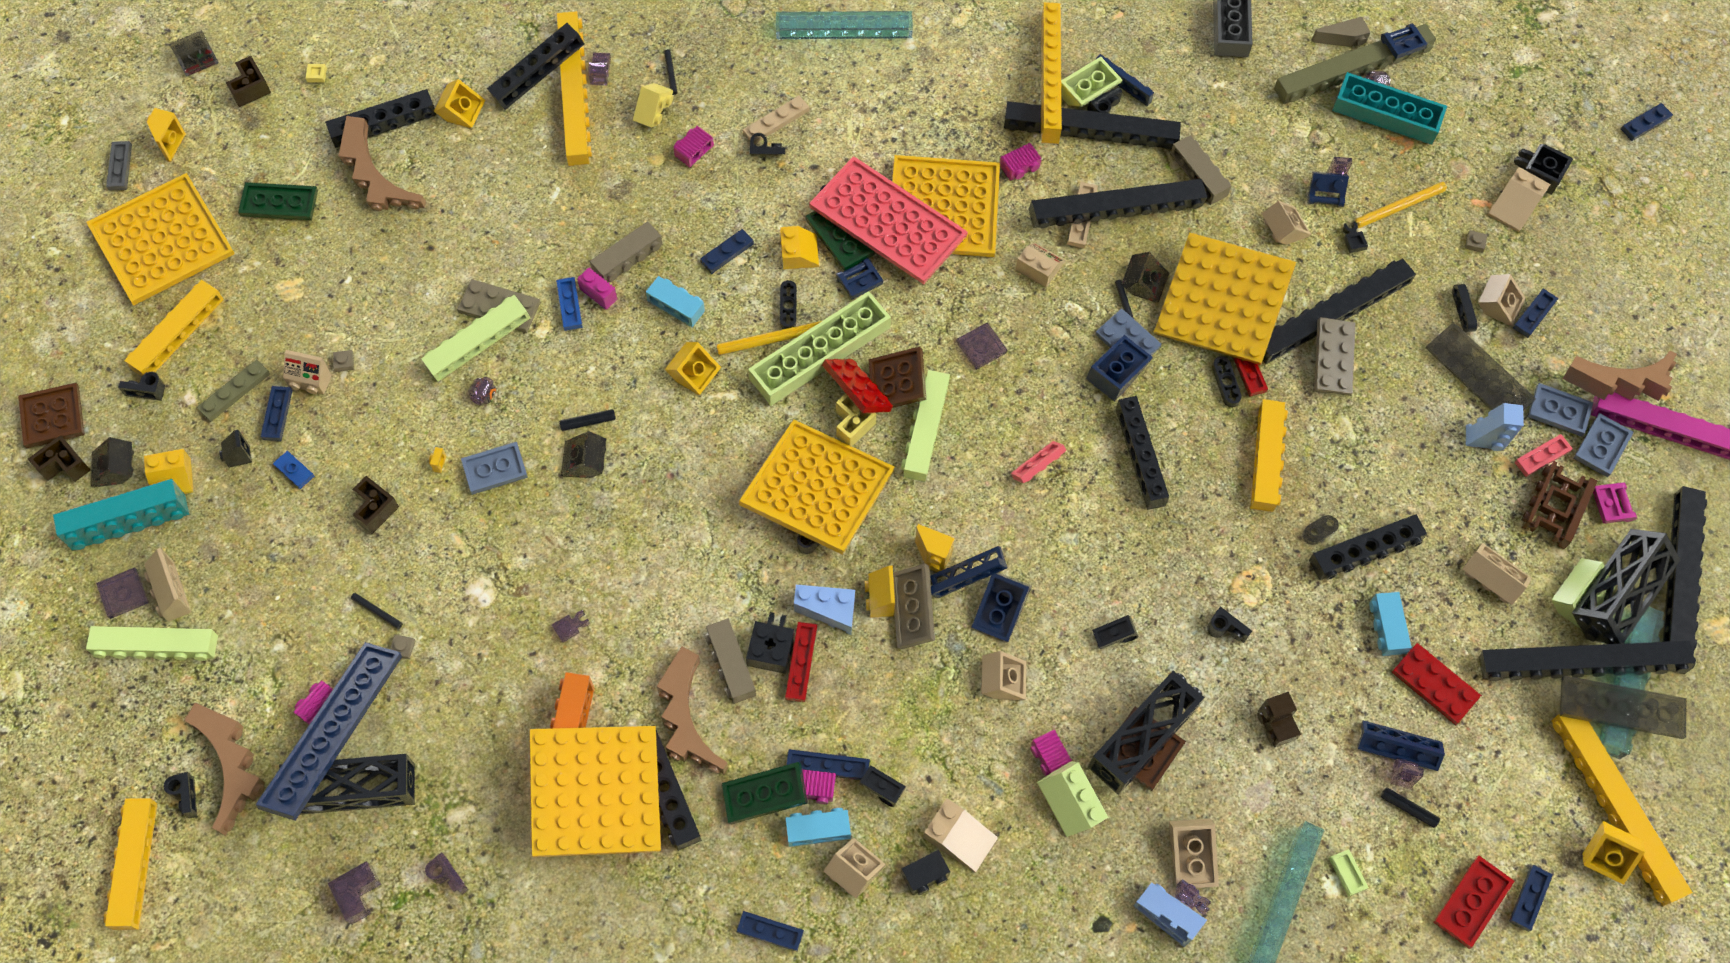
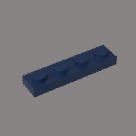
M1099 54L1096 59L1102 57L1122 79V82L1117 86L1145 106L1152 102L1154 92L1149 87L1143 85L1135 77L1129 75L1103 55Z
M789 749L786 765L799 762L801 763L802 770L835 773L838 778L861 780L869 768L870 759Z

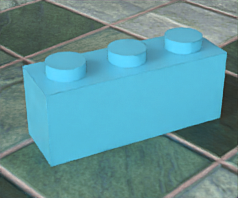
M658 276L646 291L648 302L691 327L695 325L705 312L704 302L701 298L690 295L684 288H678L666 278L663 279Z
M1400 593L1375 594L1369 603L1370 611L1374 614L1373 625L1378 633L1377 644L1379 650L1382 651V656L1407 654L1412 647Z
M843 808L831 809V812L823 813L821 810L812 811L810 815L794 813L786 817L789 847L851 839L848 810H843Z

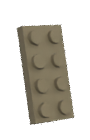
M471 279L457 310L458 313L481 318L487 314L488 310L502 304L504 299L515 295L530 316L529 320L515 330L527 333L541 302L540 299Z
M1321 317L1317 319L1314 391L1351 395L1353 393L1355 322Z
M921 564L894 572V614L897 648L905 649L935 641L929 565Z

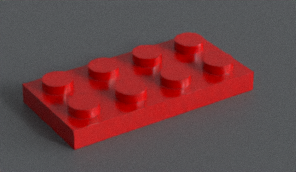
M853 359L824 360L822 364L824 369L862 413L890 412L893 405L888 401V398L881 393L877 385L860 369L856 361Z
M1418 643L1414 645L1392 671L1396 677L1454 725H1457L1482 696Z
M1480 855L1476 856L1433 923L1468 949H1471L1515 881Z

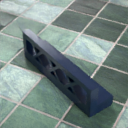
M994 547L931 575L930 578L933 585L931 586V595L941 598L1007 569L1001 547ZM997 553L998 557L989 561L991 555ZM977 561L982 562L981 565H978V566L972 568V566H973V564H974L975 562H977ZM957 570H965V572L954 576ZM943 576L948 578L940 583L937 581L938 578Z
M1362 720V734L1357 744L1358 750L1439 771L1445 756L1442 741Z

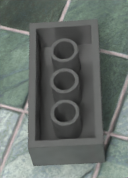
M1213 0L1214 55L1249 57L1253 45L1251 0Z

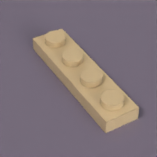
M797 96L744 128L743 134L749 141L752 135L758 132L768 137L809 112V106L800 96ZM756 136L754 139V143H758L759 141L763 140V138L761 136Z
M1080 182L1078 194L1097 192L1098 185ZM1091 220L1080 224L1071 223L1067 245L1085 248Z

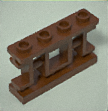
M1553 461L1550 466L1546 465L1541 475L1544 477L1542 480H1539L1535 487L1537 493L1531 497L1528 503L1531 506L1529 511L1526 510L1522 516L1521 521H1523V525L1521 528L1526 529L1528 527L1531 532H1534L1538 526L1554 533L1551 541L1554 543L1558 542L1557 546L1565 549L1574 538L1598 481L1591 477L1589 480H1586L1584 476H1581L1577 482L1561 475L1564 467L1561 465L1557 466L1558 462ZM1553 473H1554V476H1553V478H1552V481H1554V482L1560 484L1561 487L1558 488V487H1556V486L1551 485V486L1546 490V488H1547V486H1548V484H1549V482H1550V479H1551V477H1552V475H1553ZM1582 487L1578 498L1567 492L1568 489L1577 492ZM1551 495L1567 502L1564 513L1547 505ZM1541 503L1538 511L1548 515L1547 519H1545L1538 515L1534 519V521H1532L1539 507V504ZM1555 519L1563 523L1568 519L1564 531V527H1561L1554 523Z

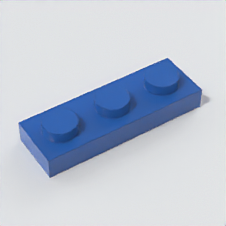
M575 277L556 280L564 331L583 328Z

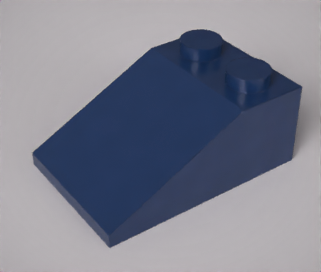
M1123 335L1091 366L1086 380L1115 402L1144 370L1153 357L1127 336Z
M999 572L991 575L971 628L1009 642L1032 585Z

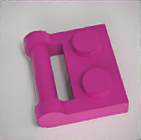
M1626 483L1595 486L1593 495L1603 524L1621 521L1631 522L1637 519V515L1632 510L1626 492ZM1616 492H1618L1625 513L1622 512Z

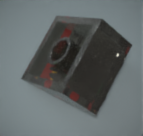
M202 29L169 42L186 77L219 63Z
M1150 252L1134 254L1130 259L1121 284L1131 295L1158 303L1169 272Z
M587 431L566 440L561 476L592 478L602 474L607 439Z
M109 437L92 451L91 487L123 484L132 477L134 471L132 467V458L134 456L132 442Z

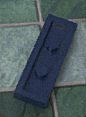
M1660 103L1624 124L1621 130L1631 141H1634L1670 120L1673 114Z
M741 229L701 257L700 262L713 274L754 245V240Z
M1543 288L1514 325L1513 329L1529 338L1559 298Z
M271 387L260 436L262 440L282 441L293 391L291 387Z
M1535 865L1530 866L1510 917V923L1528 932L1532 931L1553 874Z
M743 911L736 932L798 952L804 930Z

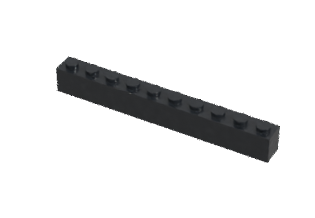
M1007 101L1004 129L1041 133V105ZM1061 108V136L1063 137L1069 136L1080 139L1086 138L1172 149L1173 144L1180 140L1181 122Z
M1202 179L1032 200L1028 211L1033 228L1043 229L1054 225L1080 224L1090 220L1091 222H1096L1100 219L1112 220L1117 217H1132L1139 214L1165 213L1170 210L1181 211L1185 208L1197 209L1203 206L1207 199V194Z
M1403 258L1397 262L1394 260L1386 268L1377 269L1370 277L1365 276L1357 284L1347 286L1343 292L1334 293L1325 302L1322 300L1310 310L1309 308L1305 309L1298 317H1291L1285 324L1275 326L1263 362L1268 364L1317 336V319L1320 317L1345 321L1411 284L1416 273Z
M1682 486L1674 494L1671 543L1680 558V562L1667 579L1662 642L1691 641L1694 654L1697 646L1695 633L1699 625L1696 620L1700 609V604L1698 603V596L1701 592L1699 579L1702 575L1700 565L1704 555L1702 543L1705 539L1703 526L1706 523L1704 510L1707 506V499H1705L1706 491Z
M1691 641L1482 650L1479 656L1482 679H1489V681H1499L1505 678L1520 680L1528 677L1533 680L1543 677L1558 679L1563 676L1579 678L1584 675L1601 677L1605 674L1622 676L1626 673L1644 675L1647 672L1665 674L1669 671L1686 673L1695 665Z

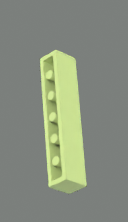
M513 295L504 299L502 304L496 308L488 310L487 314L483 317L475 319L467 328L459 330L452 338L444 340L436 349L428 351L421 359L439 382L529 320L530 316L517 297Z
M928 370L927 377L925 376L927 400L917 402L920 406L919 409L915 408L913 420H916L915 426L911 425L909 436L912 439L911 442L906 444L905 453H908L907 459L903 458L901 470H904L903 477L926 482L950 374Z
M91 626L86 650L96 658L113 656L114 658L125 659L126 656H131L136 659L153 657L158 660H165L166 657H172L176 660L194 658L195 660L206 661L207 658L214 659L218 635L212 629Z

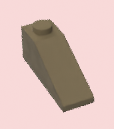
M1358 17L1316 29L1312 41L1314 43L1346 47L1361 46L1367 42L1371 32L1363 17Z

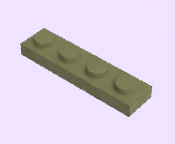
M256 359L198 405L197 409L212 422L268 377L270 372Z

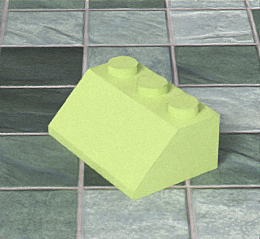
M1099 57L1061 80V98L1070 106L1082 107L1120 84L1122 79L1102 57Z
M1581 558L1552 598L1557 612L1577 627L1579 625L1572 612L1604 568L1603 562ZM1606 590L1596 594L1597 606L1604 602Z
M1071 761L1037 781L1066 837L1090 829L1108 818L1079 762Z

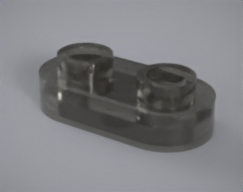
M1325 515L1309 524L1302 533L1304 541L1310 545H1316L1332 536L1339 527L1338 520L1331 515ZM1326 522H1330L1332 526H1328ZM1311 531H1315L1317 535H1313Z

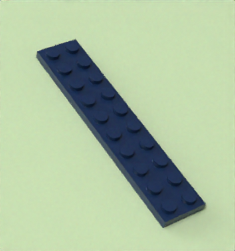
M366 642L363 644L256 803L259 810L296 821L401 660V652Z

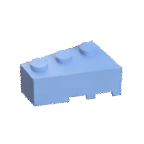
M1503 403L1488 412L1487 417H1479L1477 423L1466 425V446L1488 448L1493 451L1504 450L1524 426L1523 405Z
M796 585L794 611L816 621L820 620L827 623L828 626L839 628L851 635L855 590Z
M1152 882L1134 904L1136 909L1183 947L1193 940L1207 921V919L1168 894L1162 886Z

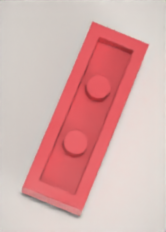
M1560 434L1518 458L1514 463L1524 476L1527 477L1571 452L1573 448Z
M1052 441L1011 473L1013 479L1021 483L1030 481L1034 475L1046 469L1047 465L1059 459L1066 452L1065 446Z

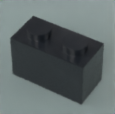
M937 850L901 868V874L911 894L918 893V895H922L930 890L929 887L936 883L939 886L948 881L947 877L950 876V870L940 851Z

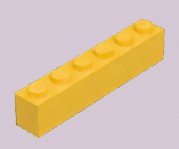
M201 279L179 301V304L172 311L168 312L166 317L154 327L153 331L141 341L138 347L128 354L124 361L129 368L140 376L147 372H156L224 300L220 292Z
M1263 399L1259 406L1250 509L1274 512L1276 506H1279L1281 502V495L1278 492L1283 478L1280 477V471L1282 472L1284 466L1281 454H1284L1285 443H1282L1286 435L1284 421H1286L1288 410H1285V402Z
M125 798L124 805L121 807L122 821L121 826L117 830L119 840L118 846L114 850L115 865L111 870L112 884L111 889L107 893L108 910L104 914L105 926L112 930H139L158 804L151 798Z

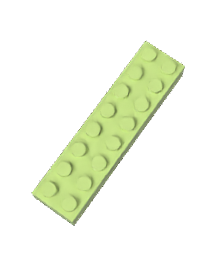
M868 291L748 369L749 380L772 406L824 372L825 369L822 364L825 359H844L890 329L891 317Z

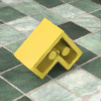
M656 83L642 86L633 121L651 128L658 126L662 121V109L669 107L673 102V90Z
M844 394L836 402V413L844 419L836 427V437L843 443L853 446L876 424V413H862L847 394Z

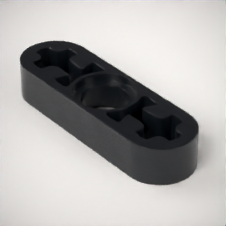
M791 280L782 282L780 286V326L782 329L796 327L797 286ZM787 287L791 289L790 296H787ZM786 302H791L794 305L791 309L783 307ZM786 315H790V324H786Z
M1455 284L1452 288V295L1462 329L1465 333L1475 332L1477 330V319L1467 286L1465 284Z
M1219 356L1214 360L1212 369L1224 404L1233 408L1238 406L1242 395L1230 360L1227 357ZM1219 363L1225 365L1223 370L1221 366H1218ZM1228 378L1232 384L1225 385L1222 383V379ZM1230 390H1232V391H1231L1232 397H1233V398L1236 397L1235 401H1233L1232 398H1229V396H1230Z

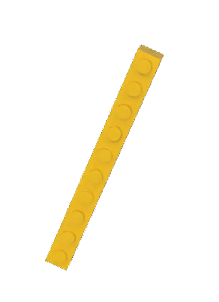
M1044 2L1041 16V143L1059 144L1062 130L1061 3Z
M578 12L557 13L558 29L568 23L584 42L583 32H580V29H583L582 18L578 17ZM584 46L560 64L565 147L568 166L590 164L589 157H592V148L588 146V142H591L590 131H587V128L590 127L589 117H586V113H589L588 102H585V99H588L587 88H584V85L587 84L586 74H583V70H586L585 60H582V56H585Z
M1580 706L1574 707L1553 718L1551 721L1554 730L1561 736L1565 748L1574 758L1576 767L1582 771L1587 785L1592 788L1597 796L1599 805L1606 811L1609 822L1616 828L1643 840L1645 853L1637 865L1642 871L1644 880L1649 883L1654 891L1653 894L1656 900L1662 906H1666L1692 894V890Z

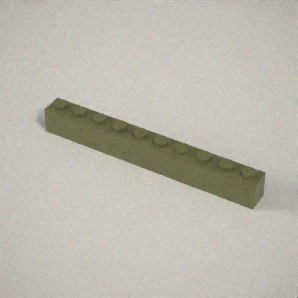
M1423 24L1416 28L1428 44L1426 49L1395 59L1387 45L1380 40L1279 77L1274 90L1283 104L1295 102L1299 98L1309 97L1315 92L1325 91L1331 86L1342 84L1347 72L1357 76L1367 75L1370 71L1384 69L1393 63L1397 64L1420 53H1427L1433 48L1436 37L1429 27ZM1406 34V35L1397 37V38H1395V39H1393V40H1396V39L1405 37V36H1407V35H1409V34Z

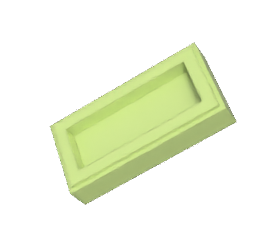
M1349 849L1329 858L1348 897L1369 888Z

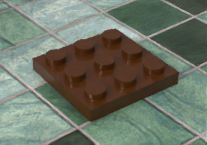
M920 346L868 359L870 380L888 398L893 408L927 400L923 349Z
M77 383L18 396L23 446L26 449L48 444L60 435L65 440L85 435L80 390Z
M1136 706L1130 712L1126 720L1136 711ZM1144 714L1130 729L1142 726ZM1163 726L1160 728L1152 729L1151 733L1168 728ZM1141 732L1124 736L1121 740L1140 736ZM1174 734L1134 779L1153 791L1186 741ZM1162 736L1150 739L1148 751ZM1140 741L1120 746L1117 761L1138 756ZM1110 751L1105 755L1108 759ZM1136 762L1120 766L1118 768L1122 769L1136 765Z

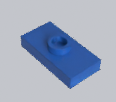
M286 451L273 463L299 489L315 477L289 451Z

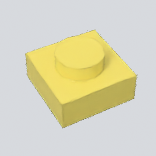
M308 64L306 72L307 82L325 83L326 65Z

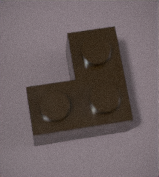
M252 56L235 62L241 76L226 82L238 107L271 93Z
M61 435L28 458L30 463L47 481L64 470L76 482L91 471Z
M365 476L352 489L357 498L363 502L352 515L357 523L371 535L399 508L395 498L368 476Z
M1289 691L1266 699L1257 713L1259 722L1265 726L1266 737L1273 744L1274 748L1295 741L1301 735L1293 718L1297 708Z

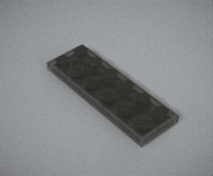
M1454 322L1426 346V349L1490 410L1503 403L1523 405L1524 411L1536 400L1528 390Z
M1564 675L1561 678L1560 716L1684 739L1686 738L1687 698Z

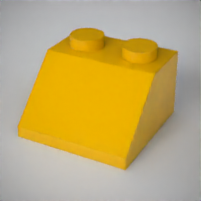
M456 79L446 85L434 112L447 122L472 128L484 105L485 99L461 80Z
M154 108L148 116L147 124L166 160L171 162L186 133L174 113Z
M800 226L780 227L783 269L819 267L816 234Z
M686 342L665 368V371L677 383L700 395L720 370L721 366L698 342Z
M184 449L144 456L145 475L149 486L173 479L184 494L193 493L191 458Z
M918 524L915 543L924 563L929 565V569L934 572L944 570L951 557L955 538Z
M892 565L869 573L868 581H864L865 592H869V599L865 601L866 611H870V618L894 616L895 595Z

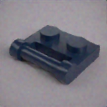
M1413 23L1397 31L1381 34L1382 43L1387 45L1395 59L1426 49L1428 45ZM1409 34V35H1407V36H1405V37H1402V38L1393 40V39H1395V38H1397V37H1400V36Z
M1312 171L1307 204L1322 203L1344 207L1349 176L1346 174ZM1315 192L1339 193L1338 198L1315 196Z
M868 258L844 272L840 271L835 274L838 282L842 284L852 300L883 284L882 277ZM864 269L867 270V271H865V272H863V273H861V274H859V275H857V276H855V277H853V278H851V279H849V280L846 279V278H848V277H850V276H852V275H854V274H856V273H858V272H860V271H862V270H864Z

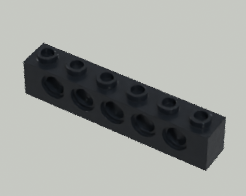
M566 23L490 85L487 90L502 108L506 110L585 45L580 35Z
M428 89L325 121L335 148L341 146L346 116L364 118L369 125L368 137H372L405 125L429 119L437 114L434 112L435 108Z
M1133 396L1119 399L1115 410L1146 508L1150 510L1164 507L1168 502L1169 494L1138 398Z
M1417 514L1317 551L1312 554L1309 562L1319 580L1324 578L1330 580L1336 577L1337 573H1348L1354 570L1356 566H1366L1377 558L1382 560L1392 552L1397 554L1404 551L1410 545L1416 547L1423 543L1427 532ZM1400 533L1404 534L1406 538H1403ZM1383 540L1388 541L1389 545L1385 544ZM1365 546L1370 547L1372 551L1367 550ZM1348 553L1354 554L1355 558L1349 556ZM1331 559L1336 560L1338 564H1334Z
M656 730L657 766L662 767V770L658 773L659 808L661 807L664 815H661L660 818L664 827L669 826L671 834L668 837L672 847L676 845L678 851L702 840ZM663 784L670 786L666 792L659 791V788ZM670 803H676L678 805L677 808L673 811H669L666 809L667 805ZM679 821L685 823V827L681 830L674 828L675 824Z

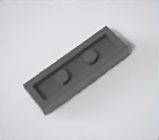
M130 141L111 143L106 185L109 191L127 190L132 151Z

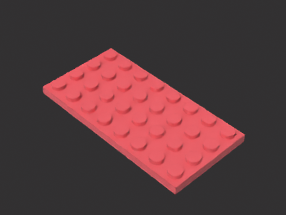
M854 156L809 203L811 209L922 284L928 281L968 234L966 230Z

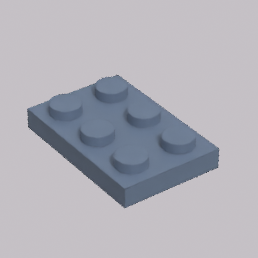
M1122 308L1101 326L1095 334L1110 348L1125 335L1151 356L1162 345Z
M1538 383L1527 417L1582 437L1586 432L1593 402Z
M1599 413L1573 459L1609 477L1634 432Z
M517 442L461 458L472 495L528 478Z

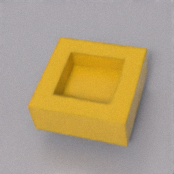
M435 447L434 453H431L429 457V464L433 471L437 473L442 472L447 457L443 448Z

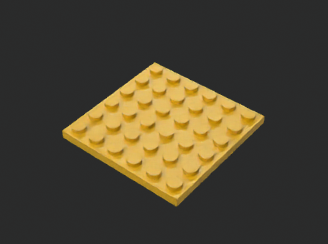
M895 155L892 182L968 232L966 238L951 254L995 257L1000 163Z
M187 173L86 222L133 305L235 254Z
M1189 232L1154 334L1261 365L1296 262Z
M793 419L739 500V505L843 555L893 474L895 467Z
M656 726L529 730L531 857L661 851Z

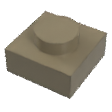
M1470 230L1467 234L1465 249L1483 253L1488 234Z
M352 350L333 352V369L335 372L354 370V353Z
M394 635L390 649L401 652L402 658L410 659L415 639Z

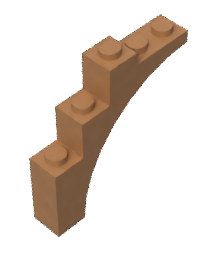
M346 116L338 156L345 165L354 166L355 164L352 179L360 188L369 187L366 202L370 208L376 211L388 210L389 203L396 207L406 205L412 209L425 208L426 200L423 195L408 192L395 186L375 168L368 149L369 125L364 118Z
M1669 351L1659 362L1635 369L1607 367L1576 356L1562 379L1603 400L1606 399L1608 394L1613 395L1615 392L1632 401L1635 395L1639 396L1642 392L1659 401L1662 395L1667 396L1672 388L1669 384L1673 378L1669 375L1676 364L1673 360L1677 354Z
M681 646L656 686L661 698L667 701L671 699L661 716L663 725L671 731L676 729L666 746L667 753H669L668 756L677 762L679 760L685 762L691 756L690 759L697 764L702 762L708 766L711 772L715 774L720 772L725 775L728 770V763L710 750L702 741L693 725L689 709V694L700 658L696 653Z
M194 703L184 721L209 739L221 761L224 776L223 799L212 829L226 836L233 829L237 815L244 810L247 798L255 801L262 794L265 782L245 771L252 765L254 754L249 749L235 743V741L240 739L244 727L232 718Z

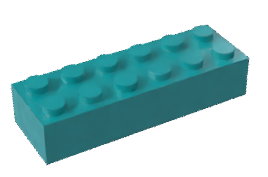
M1347 72L1332 111L1432 145L1439 133L1447 106Z
M169 479L54 514L53 518L57 536L71 550H81L88 545L100 544L111 538H120L131 532H140L144 528L159 526L170 520H179L183 516L190 514L185 494L173 479Z

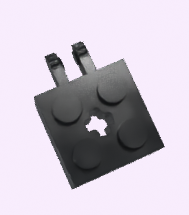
M1540 144L1535 153L1523 148L1519 150V157L1514 159V163L1518 167L1551 184L1546 193L1552 195L1574 158L1546 144Z
M770 612L767 623L755 621L746 663L750 667L786 674L795 637L794 629L785 627L787 615L783 614L780 617L779 626L773 625L775 613Z

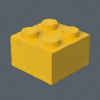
M1603 821L1582 853L1583 864L1624 885L1644 855L1645 848L1643 840Z

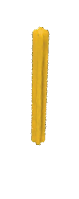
M1439 182L1355 219L1358 228H1362L1445 192L1447 185H1445V182Z
M822 321L717 344V351L721 355L797 338Z

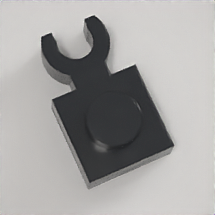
M1354 221L1351 225L1352 228H1349L1347 223H1344L1342 230L1345 233L1344 241L1349 253L1367 250V241L1362 231L1357 232V223Z

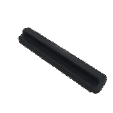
M610 409L559 421L561 430L566 431L616 419L614 410Z
M1386 787L1381 793V798L1427 825L1435 828L1439 824L1440 817L1390 788Z

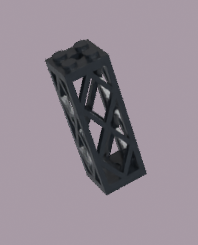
M1638 529L1629 530L1572 612L1587 640L1606 644L1625 643L1680 562V558L1666 533ZM1632 553L1629 566L1623 569L1622 557ZM1656 568V580L1647 583L1650 570ZM1610 572L1609 578H1607L1606 580H1604V579L1606 578V576L1608 575V573ZM1641 576L1639 587L1635 588V584ZM1617 585V586H1618V590L1615 592V594H1614L1613 597H1612L1613 590H1614V586ZM1606 590L1604 602L1597 606L1596 594ZM1647 593H1649L1648 596H1647V597L1645 598V600L1643 601L1644 595H1646ZM1630 604L1631 617L1622 620L1624 607Z
M1173 670L1092 757L1088 768L1116 794L1119 795L1193 715L1205 697L1202 695V692L1197 687H1192L1186 682L1187 680L1182 674L1176 673ZM1166 697L1172 698V700L1156 703V700ZM1173 705L1171 719L1152 724L1155 709ZM1144 714L1142 726L1130 729ZM1170 725L1168 729L1151 733L1152 729ZM1141 732L1140 736L1121 740L1124 736ZM1162 736L1148 751L1150 739ZM1140 741L1138 756L1117 761L1120 746ZM1110 751L1108 759L1105 755ZM1136 762V765L1122 769L1118 768L1120 766Z
M407 754L336 759L322 779V781L327 779L333 782V784L318 794L312 795L300 815L415 805V763ZM370 773L357 783L349 780L357 774ZM379 774L388 778L370 791L362 787ZM393 782L398 783V787L394 790L380 792ZM339 786L346 789L339 795L325 796Z

